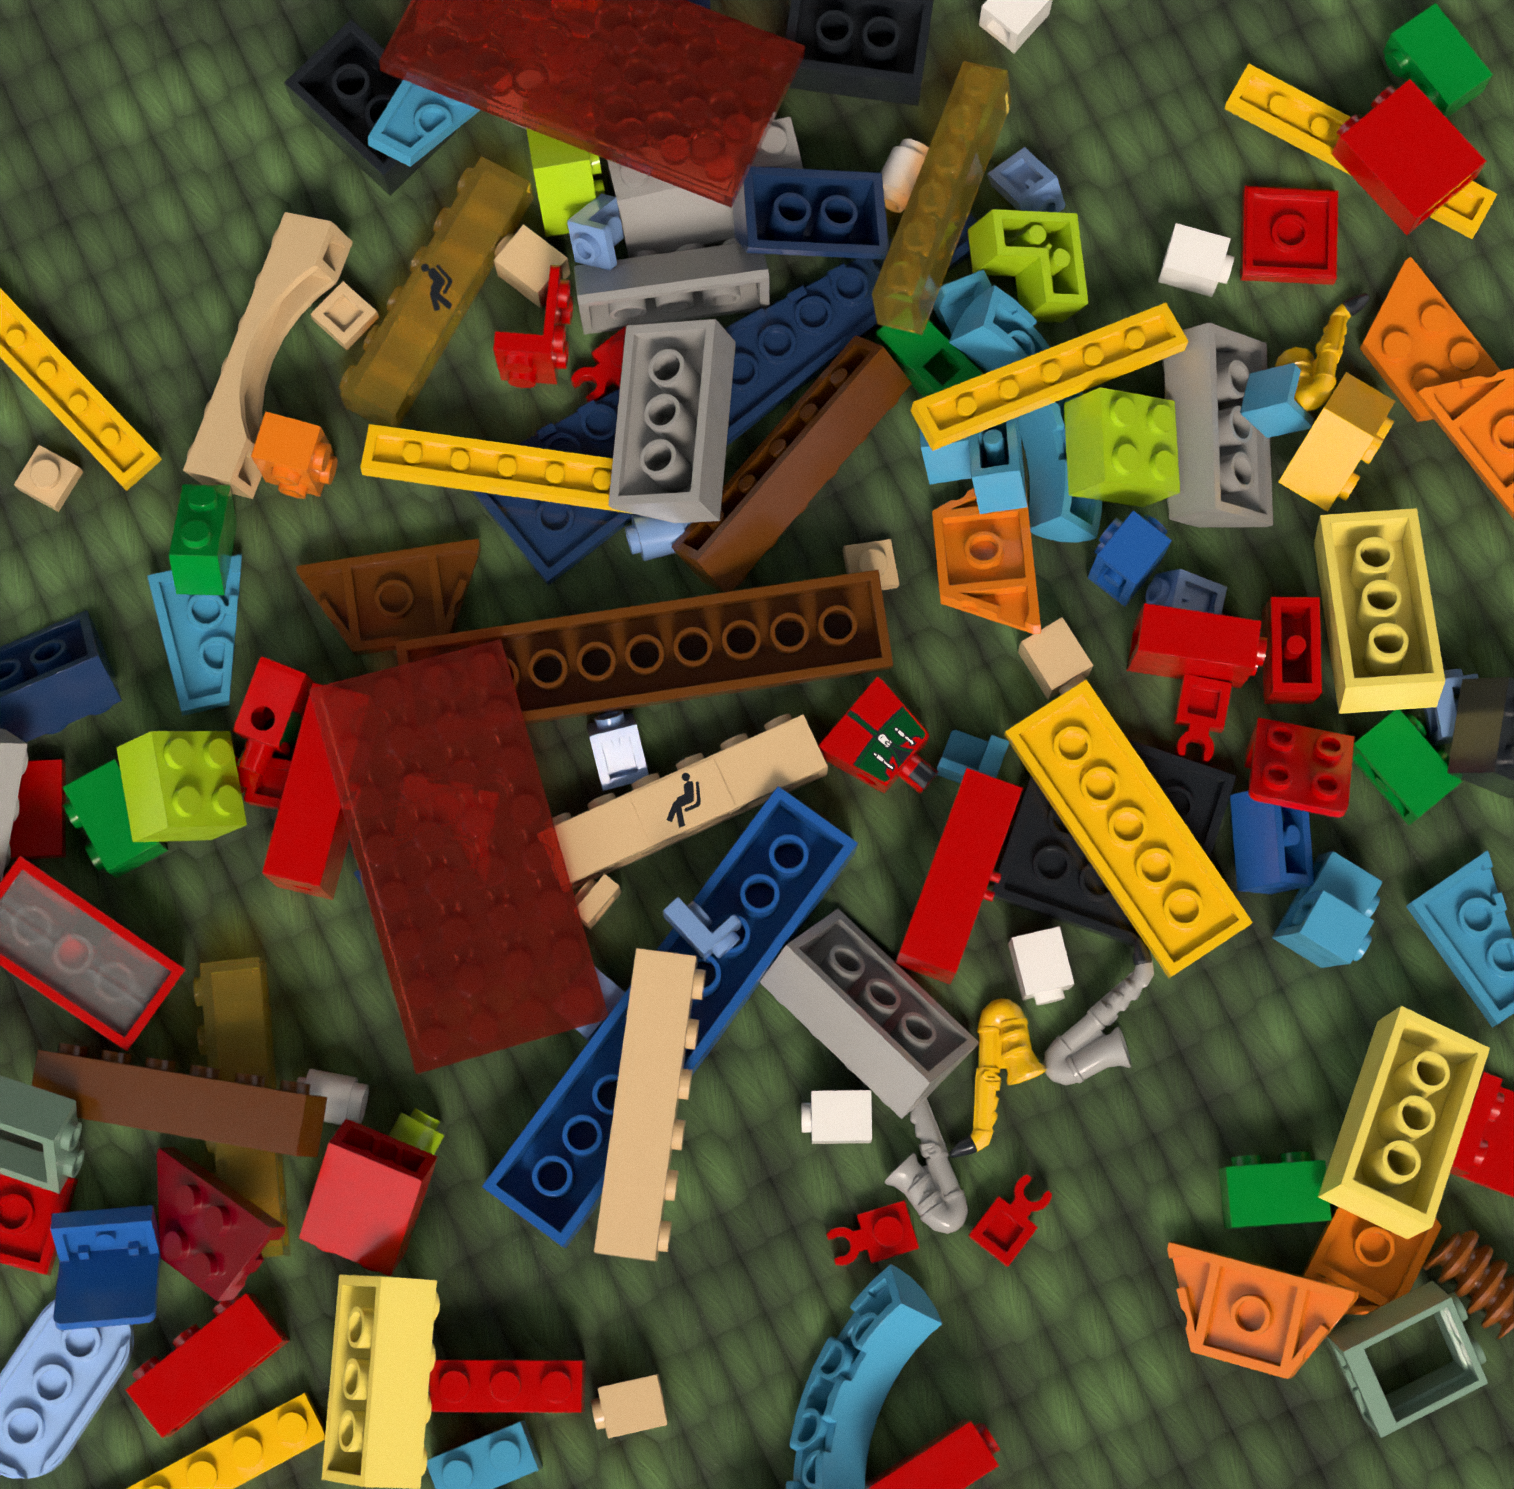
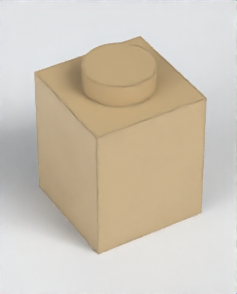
M524 224L515 235L512 233L507 234L498 244L494 253L496 256L494 263L497 275L539 308H542L547 302L550 265H561L563 279L566 280L570 275L568 258Z
M1063 617L1041 629V634H1033L1021 641L1018 649L1020 657L1048 700L1059 693L1061 695L1086 680L1085 677L1089 676L1093 664Z
M659 1374L598 1387L599 1398L591 1400L597 1430L606 1428L608 1438L669 1424Z

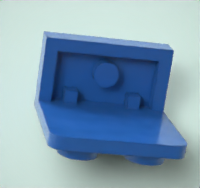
M153 1205L53 1213L50 1229L60 1261L53 1313L56 1328L59 1330L142 1324L153 1321L157 1312L161 1266L159 1229Z

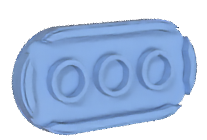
M55 1300L43 1309L0 1373V1475L12 1479L36 1478L51 1472L66 1459L130 1361L134 1347L132 1324L59 1330L56 1328L53 1320Z

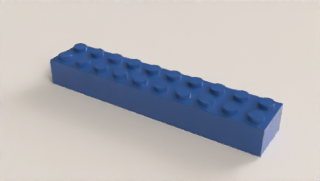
M777 786L693 900L713 922L707 928L711 933L735 914L741 921V928L736 932L740 940L721 958L718 959L713 953L704 961L673 928L656 950L696 956L698 960L697 969L706 970L702 1000L693 999L690 1019L699 1020L695 1050L686 1049L683 1068L692 1070V1076L759 986L760 980L781 951L791 942L857 850L858 843L779 786ZM631 985L482 1186V1188L563 1248L568 1247L601 1202Z

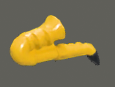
M1367 293L1357 294L1348 298L1334 310L1330 316L1329 324L1323 329L1324 335L1316 344L1315 352L1317 359L1314 360L1313 354L1308 349L1300 347L1288 349L1278 357L1275 367L1294 363L1301 369L1294 400L1306 411L1318 409L1331 397L1336 385V367L1343 352L1344 336L1347 333V321L1366 306L1370 299Z
M1000 998L992 1000L981 1011L977 1033H979L978 1068H976L973 1132L971 1135L962 1138L950 1151L952 1158L977 1153L989 1145L994 1132L992 1127L998 1117L995 1110L999 1101L996 1091H1000L1001 1087L1000 1069L1007 1070V1085L1028 1081L1047 1070L1046 1066L1039 1062L1032 1050L1028 1019L1025 1017L1021 1007L1010 999Z

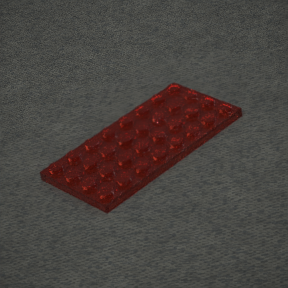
M411 0L385 48L379 64L380 71L732 208L804 58L805 46L687 0Z
M501 639L309 689L311 703L415 1075L605 1021L608 1017L607 1008Z

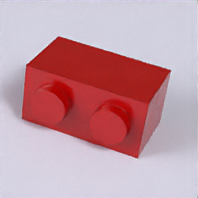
M1270 597L1262 609V636L1267 637V650L1263 664L1264 704H1313L1322 693L1320 597Z

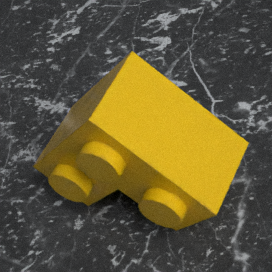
M1346 372L1283 473L1279 483L1327 512L1337 497L1346 501L1361 477L1353 472L1360 460L1367 464L1371 462L1395 422L1387 417L1395 401Z

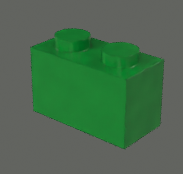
M1436 3L1391 33L1383 50L1385 62L1390 71L1396 77H1402L1406 82L1411 79L1446 118L1482 94L1493 76L1492 72Z
M182 484L169 550L176 594L225 595L237 529L230 485Z
M1394 710L1354 743L1352 761L1409 826L1457 787L1462 780L1447 774L1450 756L1442 750L1436 752L1424 738L1426 731L1422 724L1412 714L1407 713L1404 715L1401 710Z
M114 759L63 786L69 798V801L64 803L63 807L76 829L84 827L91 840V843L86 845L85 849L98 871L106 869L112 876L119 878L168 851L164 842H133L120 765L117 760Z
M1310 1152L1280 1154L1281 1163L1262 1164L1261 1155L1231 1157L1232 1166L1219 1169L1224 1229L1330 1221V1203L1318 1197L1326 1174V1161H1311Z

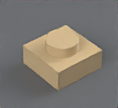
M344 281L310 314L313 321L345 350H348L379 318L377 311Z
M38 445L14 486L21 492L59 512L83 471L75 464Z
M891 539L844 546L843 556L847 574L879 569L882 590L898 588L899 579Z
M606 874L598 882L592 878L588 880L573 899L578 904L573 910L575 917L591 930L622 893L620 886Z

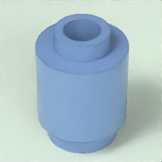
M637 514L632 515L633 525L625 527L631 554L640 553L642 560L648 561L676 553L671 546L692 522L672 523Z

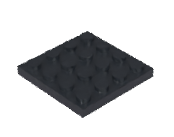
M1128 739L1210 859L1236 775ZM1030 775L998 873L1002 874L999 883L994 882L992 892H995L993 899L1135 947V939L1141 938Z

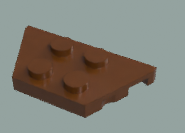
M479 538L299 565L296 566V570L352 653L358 656L396 650L395 642L453 633L481 553V543Z

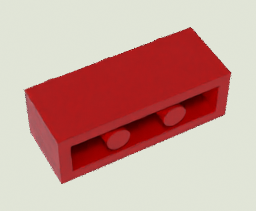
M245 1293L242 1297L237 1294L234 1300L221 1301L212 1310L216 1315L212 1321L202 1329L197 1324L192 1325L173 1340L172 1343L176 1349L162 1361L157 1356H154L133 1372L132 1376L136 1381L125 1390L161 1438L174 1435L290 1341L254 1293Z
M435 1360L434 1367L430 1372L429 1397L432 1405L431 1412L582 1413L585 1411L586 1360Z

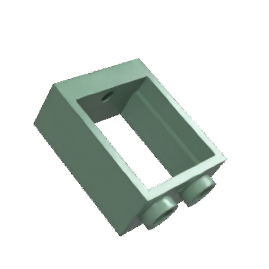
M0 1075V1174L60 1194L68 1177H76L84 1160L85 1152L83 1149H80L79 1140L82 1123L78 1122L76 1100Z
M1434 1281L1383 1305L1327 1335L1363 1419L1381 1438L1488 1384L1481 1364L1486 1362L1485 1354L1475 1337L1467 1335L1462 1323L1468 1319L1462 1302L1454 1292L1447 1294ZM1434 1314L1454 1361L1384 1396L1364 1349Z

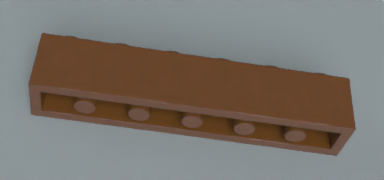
M855 335L724 485L720 521L692 522L671 546L703 583L722 593L731 592L736 586L741 584L746 578L747 573L765 552L776 544L778 537L791 522L807 508L808 503L816 493L837 473L839 467L859 444L866 440L869 432L886 412L897 404L900 396L912 383L886 349L879 344Z
M59 1043L57 1052L37 1051L31 1086L76 1100L77 1118L293 1156L318 1157L328 1097L310 1094L311 1084L281 1080L280 1089L265 1087L266 1077L236 1072L234 1081L219 1079L221 1069L191 1065L188 1074L176 1072L175 1061L146 1057L145 1066L131 1064L132 1054L102 1050L101 1059L87 1057L88 1047Z

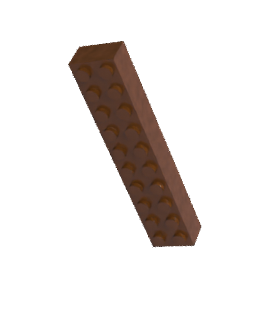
M879 569L395 642L409 739L413 741L885 671L893 667Z

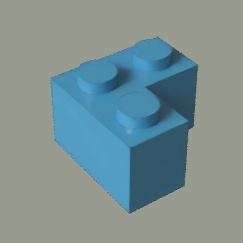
M1017 417L933 451L919 428L921 451L929 484L972 478L980 514L1027 507L1021 434Z
M1334 851L1320 854L1313 864V885L1299 889L1272 938L1320 968L1351 964L1352 960L1358 961L1364 955L1371 943L1372 936L1367 933L1374 920L1370 917L1380 902V897L1376 893L1383 881Z
M525 1420L427 1460V1467L435 1489H497L499 1486L543 1468Z

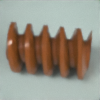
M1469 1230L1460 1235V1231H1458L1431 1254L1424 1263L1423 1268L1429 1270L1437 1265H1441L1443 1269L1437 1282L1442 1285L1455 1279L1458 1283L1453 1292L1458 1298L1467 1294L1472 1296L1466 1311L1472 1314L1484 1308L1487 1312L1481 1326L1486 1329L1499 1323L1501 1328L1495 1340L1500 1339L1514 1328V1274L1504 1277L1508 1268V1264L1504 1259H1497L1489 1263L1494 1251L1489 1244L1474 1249L1479 1237L1475 1230Z

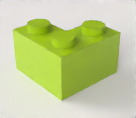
M578 95L522 104L546 237L568 234L567 220L600 194H605L603 180H593L594 174L602 173L597 145L587 146V142L596 141L591 112L581 114Z
M992 209L968 229L973 273L984 270L986 275L1015 276L1018 303L1037 322H1064L1089 304L1077 213Z

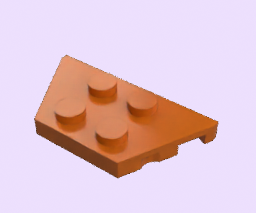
M1409 257L1405 260L1359 349L1416 422L1434 420V418L1415 396L1414 393L1419 389L1492 374L1501 370L1413 258Z
M1514 368L1419 389L1414 393L1415 396L1514 520Z
M972 488L967 491L963 498L951 500L933 510L932 516L941 604L1032 634H1041L1028 503L1026 508L980 514L975 490Z
M1335 1206L1331 1214V1220L1327 1222L1301 1276L1359 1291L1358 1299L1345 1314L1366 1315L1410 1292L1442 1226L1435 1218L1432 1228L1406 1239Z
M1175 1241L1168 1243L1167 1251L1169 1258H1173L1179 1288L1176 1290L1180 1307L1186 1314V1333L1190 1350L1193 1353L1290 1379L1358 1299L1359 1291Z

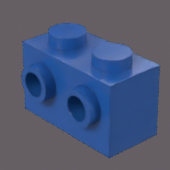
M1132 511L1124 522L1115 518L1099 539L1100 544L1094 551L1097 556L1088 579L1125 607L1161 563L1172 541L1166 536V528L1155 518L1146 514L1141 517L1135 511Z
M1248 791L1230 795L1237 891L1275 894L1313 885L1314 871L1309 812L1254 801L1250 798Z

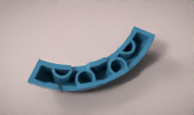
M995 285L977 296L967 307L956 324L949 341L950 344L975 362L984 373L1050 348L1042 335L1034 327L1037 323L1036 319L1015 299ZM1083 391L1017 417L1029 471L1031 533L1039 537L1058 542L1078 543L1097 538L1101 519V500L1069 496L1064 403L1083 395Z
M891 1264L874 1278L853 1301L850 1308L855 1313L846 1323L838 1338L831 1336L827 1339L813 1366L799 1403L791 1434L790 1447L796 1451L793 1481L786 1482V1489H865V1472L869 1446L884 1400L898 1374L915 1350L931 1333L943 1324L936 1307L925 1291L909 1275Z

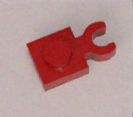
M626 326L591 352L592 359L597 363L594 368L583 367L572 375L571 383L575 389L586 381H592L597 385L596 389L586 397L587 403L592 400L596 402L605 397L607 387L612 383L619 389Z
M1184 674L1174 724L1187 726V732L1176 743L1175 755L1184 757L1186 745L1195 742L1203 750L1201 763L1207 764L1214 753V743L1209 736V731L1222 733L1224 730L1232 683Z
M235 757L241 793L246 791L243 801L250 805L279 810L291 761L271 757L264 776H260L238 767L237 762L239 758Z
M1028 1174L1021 1177L1015 1183L1013 1188L1014 1200L1011 1204H1008L998 1196L968 1234L970 1239L1006 1267L1011 1264L1038 1228L1027 1217L1031 1212L1044 1209L1052 1198V1193L1047 1190L1036 1202L1026 1199L1024 1188L1032 1178Z
M905 1201L857 1215L860 1226L859 1230L852 1231L845 1227H837L826 1234L828 1240L843 1237L850 1244V1250L847 1255L834 1259L837 1266L850 1264L857 1258L859 1252L867 1250L871 1263H875L919 1249Z

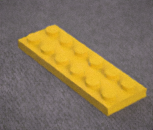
M1087 680L1082 681L1005 731V738L1009 741V744L1168 978H1171L1253 923Z

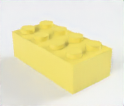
M1417 508L1320 515L1314 540V549L1339 714L1437 707L1445 684V676Z
M1403 1006L1398 1007L1378 1020L1318 1197L1406 1239L1432 1228L1490 1048Z
M339 1275L322 1480L361 1487L421 1488V1476H423L427 1467V1452L424 1447L425 1425L430 1419L432 1409L431 1399L428 1395L429 1375L436 1359L435 1347L432 1343L433 1324L440 1308L439 1295L436 1292L437 1280Z

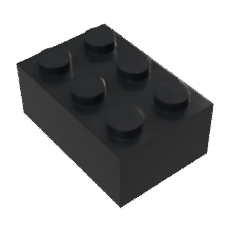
M791 0L781 63V87L919 106L934 0Z
M350 19L284 84L292 105L391 196L456 133V130L411 167L368 146L370 132L408 71Z

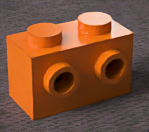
M265 411L251 457L267 483L278 485V491L300 499H304L306 494L320 497L324 484L330 485L332 483L338 459L333 456L334 452L331 444H329L321 426Z

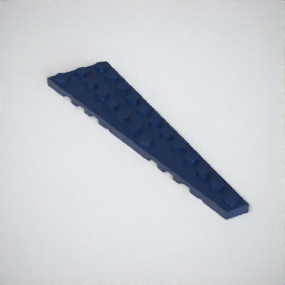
M960 201L905 229L899 236L888 239L890 254L888 259L858 258L847 265L843 263L828 271L827 276L805 288L801 286L788 293L787 298L765 310L761 308L724 328L736 342L726 446L825 370L855 335L861 338L867 337L906 304L913 301L971 255L968 229L977 220ZM620 387L596 402L592 400L579 407L576 413L554 425L550 423L537 430L536 435L517 445L613 458ZM471 491L548 586L630 523L632 515H634L631 513Z

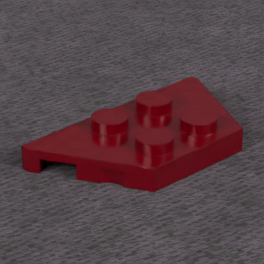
M159 1147L157 1151L160 1258L216 1301L234 1300L244 1287L248 1275L255 1272L264 1261L261 1251L269 1241L280 1240L285 1234L286 1226L177 1148Z

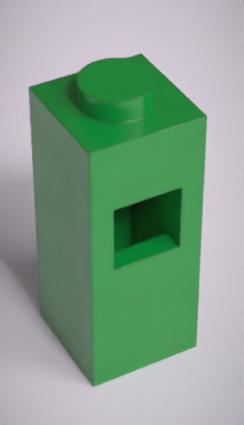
M910 302L875 334V343L886 349L911 381V385L923 397L983 375Z

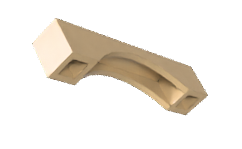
M285 212L279 228L273 235L272 246L262 271L256 278L255 289L245 314L239 321L238 332L229 355L222 364L221 375L212 398L205 407L204 418L195 441L187 453V461L183 471L202 485H230L232 494L253 499L262 475L251 455L263 420L262 410L265 385L272 362L284 338L298 318L320 296L337 284L353 243L332 221Z

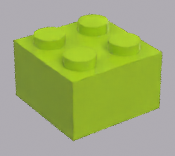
M1099 387L1064 403L1069 496L1145 507L1180 493L1175 401Z
M150 731L116 747L133 842L213 840L247 825L230 731Z

